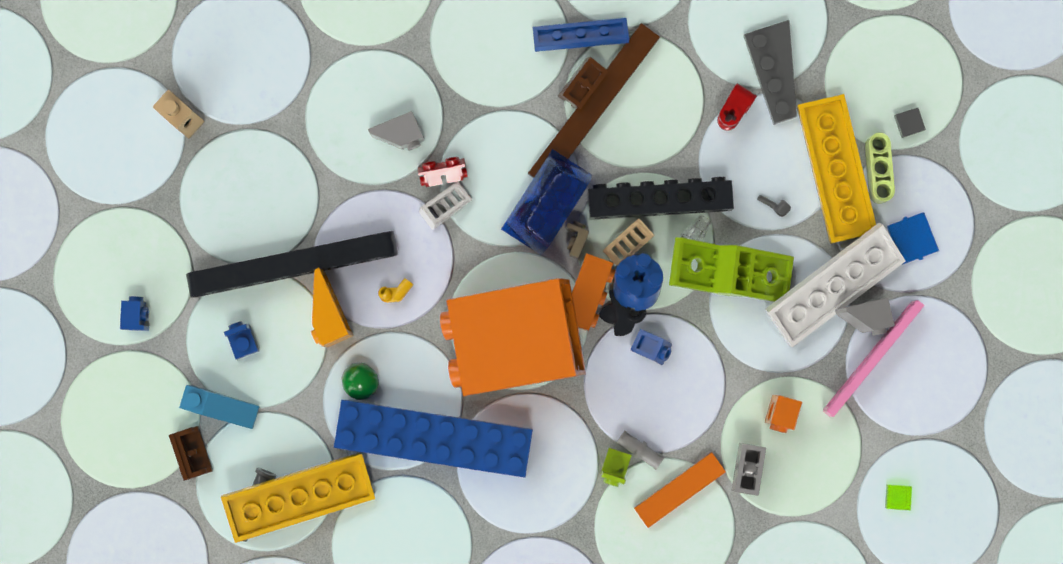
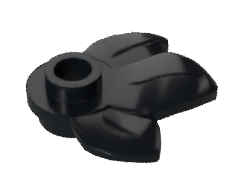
M613 289L609 290V297L612 303L605 306L599 312V317L606 323L614 324L615 336H625L632 332L635 324L644 320L646 309L640 310L637 316H632L630 314L631 308L622 306L616 300Z

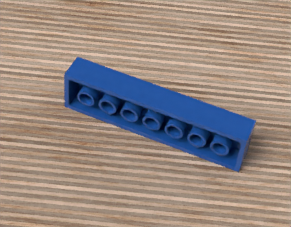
M341 400L334 448L525 478L533 429Z

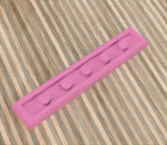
M919 300L910 302L894 322L895 326L887 330V333L883 335L823 409L825 414L829 417H834L922 310L925 306Z

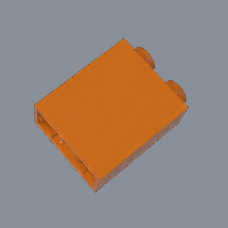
M557 278L446 300L448 311L441 313L440 325L444 338L454 341L456 359H450L448 363L449 377L454 388L462 387L463 396L586 375L569 279Z

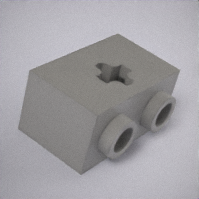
M739 443L732 491L759 496L766 447Z

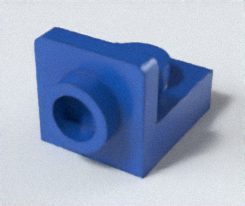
M240 321L228 326L229 330L225 331L224 335L228 337L236 360L259 352L249 324H243Z
M640 329L631 347V351L663 365L671 355L672 343Z

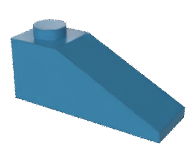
M186 385L179 408L253 429L260 406L194 385Z

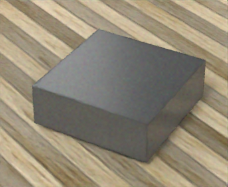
M919 108L894 116L901 138L926 130Z

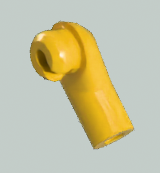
M404 278L398 287H381L378 291V296L386 303L400 302L414 284Z

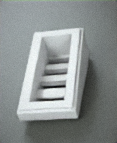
M457 181L421 206L419 213L430 228L434 230L471 202L472 198ZM453 191H455L461 198V202H458L457 199L453 196ZM447 197L454 207L451 208L444 198ZM440 203L446 212L443 214L436 204ZM430 209H432L434 213L437 215V219L429 211Z

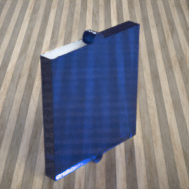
M924 212L909 218L903 217L902 221L887 226L893 242L905 259L903 264L916 259L923 260L924 256L939 251Z

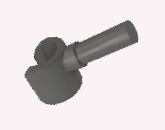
M761 195L757 198L758 201L770 206L780 217L785 216L791 210V206L784 200L777 205Z

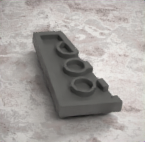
M789 20L744 34L743 37L773 125L796 118L797 110Z

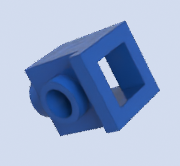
M129 296V301H121V330L149 331V326H145V321H148L149 308L146 307V302H143L144 297Z

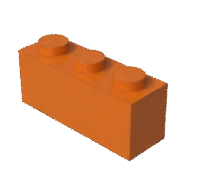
M587 253L572 291L578 328L589 331L590 327L595 328L599 318V314H596L598 304L603 306L608 293L604 291L606 282H612L616 271L612 269V262Z

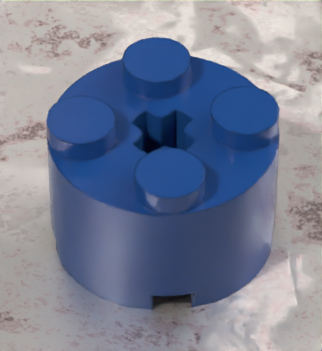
M644 253L632 255L622 260L616 267L613 283V293L616 300L626 308L628 306L639 311L652 307L658 300L662 288L663 272L661 267L648 254Z

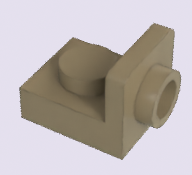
M573 221L570 224L567 222L565 229L578 234L577 237H571L567 249L571 250L570 257L579 260L589 231L585 230L586 225Z

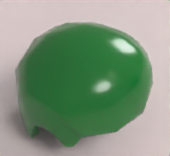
M365 363L351 364L344 370L341 377L344 391L348 396L356 400L370 398L376 393L379 386L377 373Z

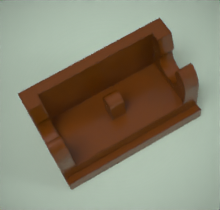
M585 58L558 94V97L568 101L571 107L581 109L609 71L593 58Z
M199 426L169 435L183 481L213 471Z

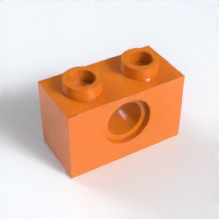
M772 395L764 423L770 424L769 429L782 433H787L788 429L795 430L802 402L781 395Z

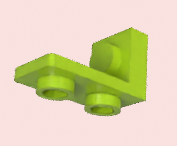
M608 448L600 472V476L604 478L603 482L618 487L619 483L625 485V475L632 455Z

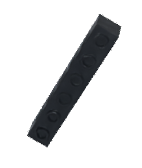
M713 177L710 182H702V178L688 179V183H678V180H665L664 184L654 185V181L640 182V186H631L630 183L625 182L617 183L616 187L607 188V184L592 185L593 189H588L589 220L728 212L734 209L732 180H726V177ZM682 190L687 191L690 194V201L681 202L677 196L678 192ZM702 190H711L714 194L713 200H704L701 195ZM656 192L664 193L667 198L666 202L658 204L654 200V194ZM634 193L640 194L643 198V203L633 205L630 202V196ZM609 195L617 196L619 204L615 207L609 206L606 203V197Z

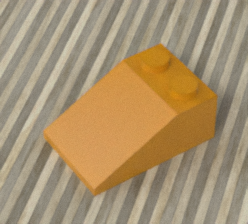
M317 268L314 270L312 326L314 330L311 331V334L316 344L319 343L321 346L328 348L354 335L326 272L321 268Z

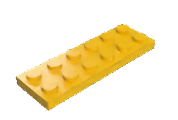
M842 94L798 104L797 110L830 244L861 237L876 225L845 95Z
M361 452L221 495L235 543L375 499Z

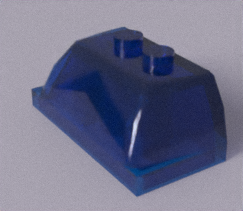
M552 149L501 230L542 255L550 246L588 187L592 174Z

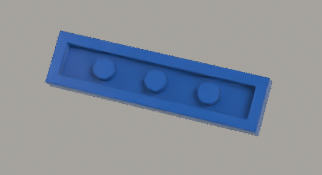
M627 18L532 27L535 52L629 43Z

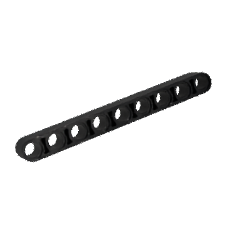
M388 231L187 273L186 278L190 298L312 274L317 268L327 271L394 257L398 255L394 231Z

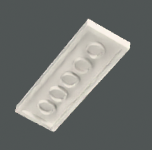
M878 223L768 306L765 311L788 345L794 347L836 315V309L848 306L903 264L905 259L884 225Z

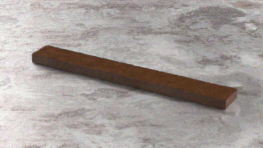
M641 23L629 38V43L623 46L608 66L607 70L609 72L584 106L581 109L577 108L530 169L528 175L547 188L660 39V36Z

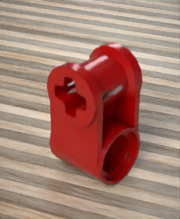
M737 83L718 115L717 123L719 127L725 131L733 130L743 115L747 113L757 95ZM731 114L733 117L729 122H727L725 118L726 116Z

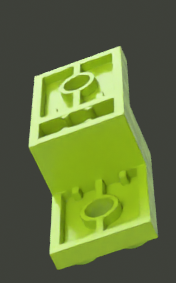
M675 237L669 286L724 296L749 297L775 302L790 291L794 257L739 245H716ZM694 259L698 264L696 271H693L691 267ZM768 271L772 273L770 282L767 281Z

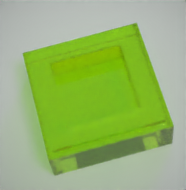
M886 484L885 508L911 511L912 486Z

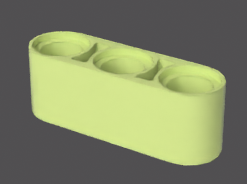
M875 133L865 143L868 190L870 199L874 203L883 204L893 198L895 194L891 142L886 134ZM874 139L882 142L883 149L881 151L873 147L872 142ZM876 163L883 164L885 168L884 174H878L875 171ZM878 186H882L886 189V198H881L878 196Z

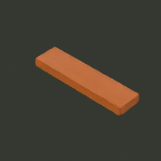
M711 452L638 504L634 509L649 528L726 471Z

